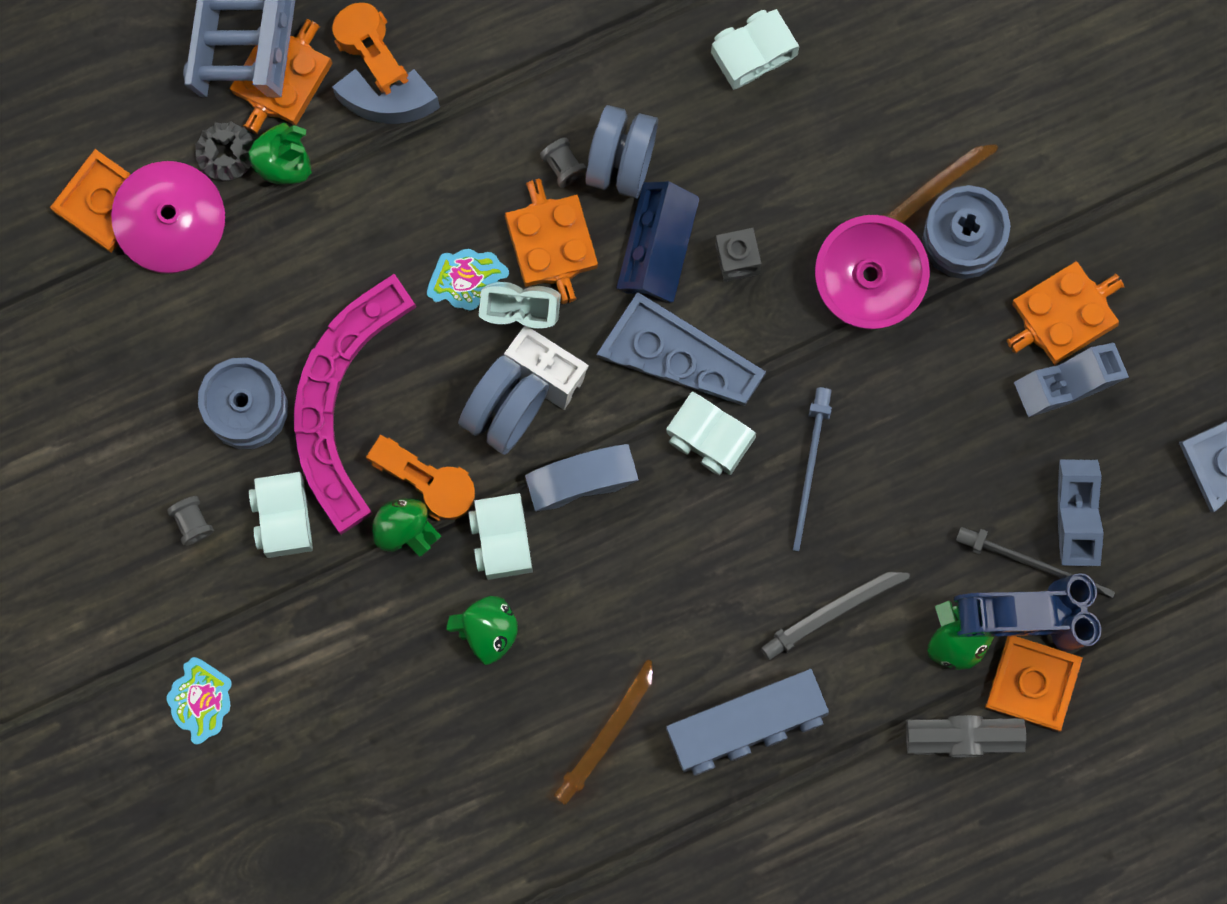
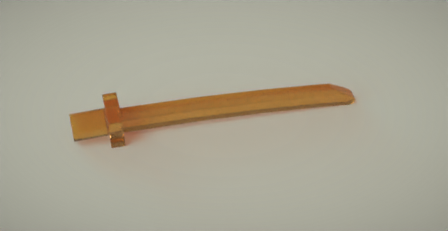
M993 144L975 147L921 187L886 217L904 223L955 180L994 154L998 146Z
M651 660L645 662L620 705L572 773L568 771L563 777L565 782L553 795L562 804L566 805L576 791L580 793L584 789L585 785L583 783L607 752L647 691L652 678Z

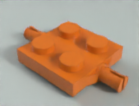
M306 19L297 37L290 36L282 97H267L252 85L253 81L233 82L230 87L231 92L248 101L254 108L247 122L243 125L245 129L258 134L267 116L281 118L295 126L298 124L333 64L331 58L315 51L309 45L320 28L318 24ZM255 45L243 66H252L256 62L258 45Z
M535 179V185L533 180L526 183V186L528 187L532 204L526 208L505 213L506 224L524 285L528 287L540 283H556L558 292L561 293V304H567L568 299L569 303L576 300L570 279L579 273L594 270L598 267L578 195L558 200L546 199L542 180Z
M1077 261L1013 300L1012 305L1023 319L1025 330L1007 340L1009 347H1012V351L1016 354L1034 342L1046 352L1053 364L1056 365L1118 326L1119 320L1108 306L1106 297L1124 287L1122 280H1119V276L1115 273L1112 277L1097 285L1088 278Z

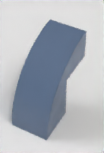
M356 69L332 86L335 97L342 105L356 115L374 122L385 124L407 123L424 118L440 108L438 97L415 69L408 73L407 83L403 84L399 80L390 87L391 93L388 95L384 92L378 96Z
M1115 343L1091 347L1058 366L1035 370L1015 381L1014 384L1028 417L1091 396L1127 379L1129 376Z
M628 444L607 447L569 457L525 475L535 511L560 508L582 496L616 492L639 480Z
M1098 460L1059 461L1058 533L1061 564L1065 566H1101L1104 532L1098 509L1101 487V471Z

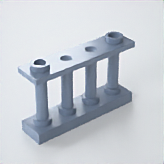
M197 0L188 62L184 65L183 69L184 85L198 96L207 97L209 81H253L252 85L267 97H282L295 0ZM220 10H263L261 26L258 30H217ZM215 45H258L256 62L252 66H212Z

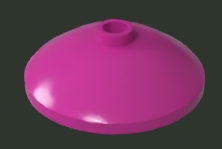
M162 161L141 167L122 183L112 205V227L119 246L136 264L157 273L173 274L195 268L211 256L223 235L225 210L219 191L205 174L184 163ZM165 207H171L175 210L176 215L174 218L167 220L161 216V211Z
M880 215L855 217L835 228L822 244L815 265L816 285L824 304L840 320L863 329L886 328L907 318L915 311L924 298L930 277L927 253L916 234L903 223ZM865 269H874L877 272V279L872 282L867 281L863 276Z

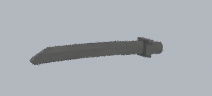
M961 527L956 541L973 547V552L980 555L982 548L1059 578L1074 575L986 540L988 531L980 529V532L977 533ZM1095 583L1097 593L1109 598L1114 597V591Z
M887 572L854 589L785 631L780 629L775 633L774 639L761 647V651L769 661L782 651H785V653L793 649L794 643L872 597L908 580L910 577L909 573Z

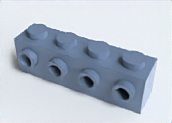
M809 669L666 726V731L683 773L692 770L693 775L696 776L714 769L713 761L728 756L731 762L751 754L752 752L749 747L764 741L766 747L788 739L785 732L800 727L802 733L822 726L824 724L822 718L828 715L829 710L813 671Z

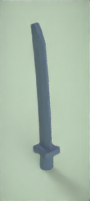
M822 387L816 388L814 404L811 403L809 416L815 417L793 547L795 551L800 549L822 420L830 419L832 409L829 406L831 390Z

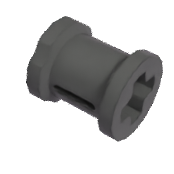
M567 138L558 139L540 153L542 161L548 162L558 177L556 182L560 188L573 184L587 172L585 164H579L570 150V142Z
M198 496L181 500L167 510L168 515L175 518L183 535L180 540L186 546L199 542L214 532L212 525H207L198 507L200 504Z

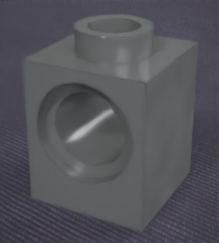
M753 228L716 235L715 248L723 282L760 275L761 260Z

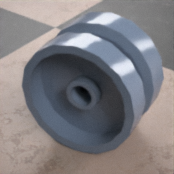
M606 105L591 143L586 185L605 190L612 183L616 169H619L616 184L619 194L638 199L652 156L658 128V118L639 113L633 119L629 132L626 134L628 117L625 109Z
M966 185L948 190L935 201L925 223L922 240L927 257L935 268L950 277L968 279L983 275L995 266L1008 242L1011 227L1008 211L1000 199L985 188ZM962 230L969 231L971 233L970 236L962 234Z
M505 355L501 356L480 380L467 401L458 422L461 428L474 436L482 434L489 428L487 433L488 445L503 455L508 453L525 433L542 406L549 390V384L534 374L524 377L519 382L521 366Z
M231 358L215 365L205 375L198 391V408L206 425L224 444L237 449H256L270 443L282 431L288 416V400L277 377L263 363L251 358ZM245 399L248 402L247 405L240 407L238 403Z

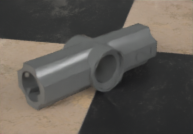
M974 715L948 717V720H907V754H949V757H981L985 753H1025V720L1018 718L983 719L982 716Z

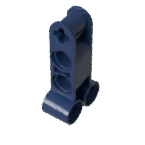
M1078 573L1054 581L1050 584L1047 591L970 593L955 596L953 598L954 602L958 603L961 631L957 632L958 637L1051 635L1056 647L1065 652L1094 645L1101 636V625L1097 617L1088 612L1087 607L1093 604L1097 597L1096 585L1091 577ZM1074 628L1077 629L1078 637H1077V635H1076V633H1075Z

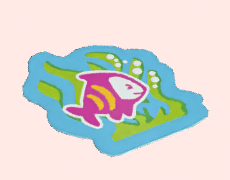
M464 249L454 255L444 253L440 256L428 285L427 295L433 298L434 302L447 299L456 308H464L469 311L474 310L480 304L481 290L488 284L507 278L509 270L492 252L476 253L474 250Z
M193 657L189 662L184 663L185 674L173 683L172 690L167 695V703L171 707V714L175 723L183 730H190L191 741L198 745L208 737L217 735L221 731L223 716L229 712L231 706L228 691L232 684L227 676L203 660Z

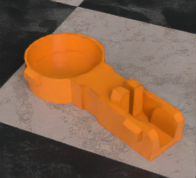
M368 3L351 4L341 10L334 19L332 25L333 35L336 38L334 42L340 51L361 55L377 81L375 83L381 93L385 92L388 95L391 93L390 85L398 80L403 84L408 82V74L402 65H398L382 41L386 33L385 24L387 20L381 11L378 12L374 6ZM370 36L374 44L366 48L362 41Z
M381 434L366 456V459L372 462V466L381 472L385 470L402 482L407 481L415 486V490L423 494L424 503L430 511L429 516L437 521L440 519L454 520L460 518L469 511L475 497L474 484L468 476L469 472L461 467L436 469L431 465L427 466L418 461V457L400 447L397 442L390 438L387 439ZM432 478H434L433 481L431 482L430 486H429V485H428V482H429Z

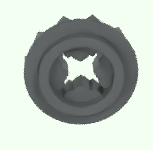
M232 121L229 123L215 122L212 127L202 130L201 137L195 143L196 160L202 171L211 178L222 181L233 180L242 176L251 167L248 152L254 141L245 128L236 125ZM216 141L223 145L233 142L230 148L236 159L234 160L226 155L216 158L219 151L214 142Z

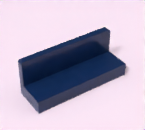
M669 181L643 182L616 289L626 294H637L639 292L640 294H649L664 302H674L699 203L697 195Z

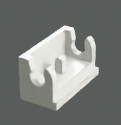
M527 326L523 327L504 353L505 356L521 366L519 381L531 374L538 376L549 384L546 399L563 410L570 403L576 387L580 388L585 373L589 367L580 359Z

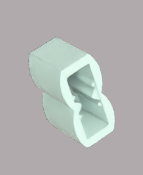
M777 9L768 13L766 10H761L747 19L746 26L736 30L730 27L717 34L714 38L715 42L712 43L711 54L734 90L754 81L765 72L776 69L798 55L799 45Z
M491 283L481 290L479 317L494 324H508L518 321L522 325L531 328L551 327L556 324L559 318L561 293L544 286H534L523 290L512 283Z
M694 392L690 393L666 429L667 434L672 437L669 441L672 446L687 455L691 450L703 457L701 464L717 475H720L722 471L731 475L756 438V433L749 427Z
M296 472L256 478L255 489L249 490V499L252 512H259L260 526L254 527L257 550L263 549L267 558L313 551L302 474Z
M520 493L475 500L476 510L469 511L472 534H480L481 548L474 549L478 571L485 570L487 580L533 573Z

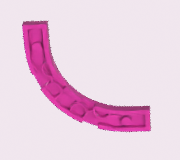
M395 274L362 294L332 320L315 349L311 350L297 388L294 407V431L301 467L318 502L340 535L373 513L349 479L339 458L334 435L336 397L346 370L362 347L384 328L416 308L415 303Z

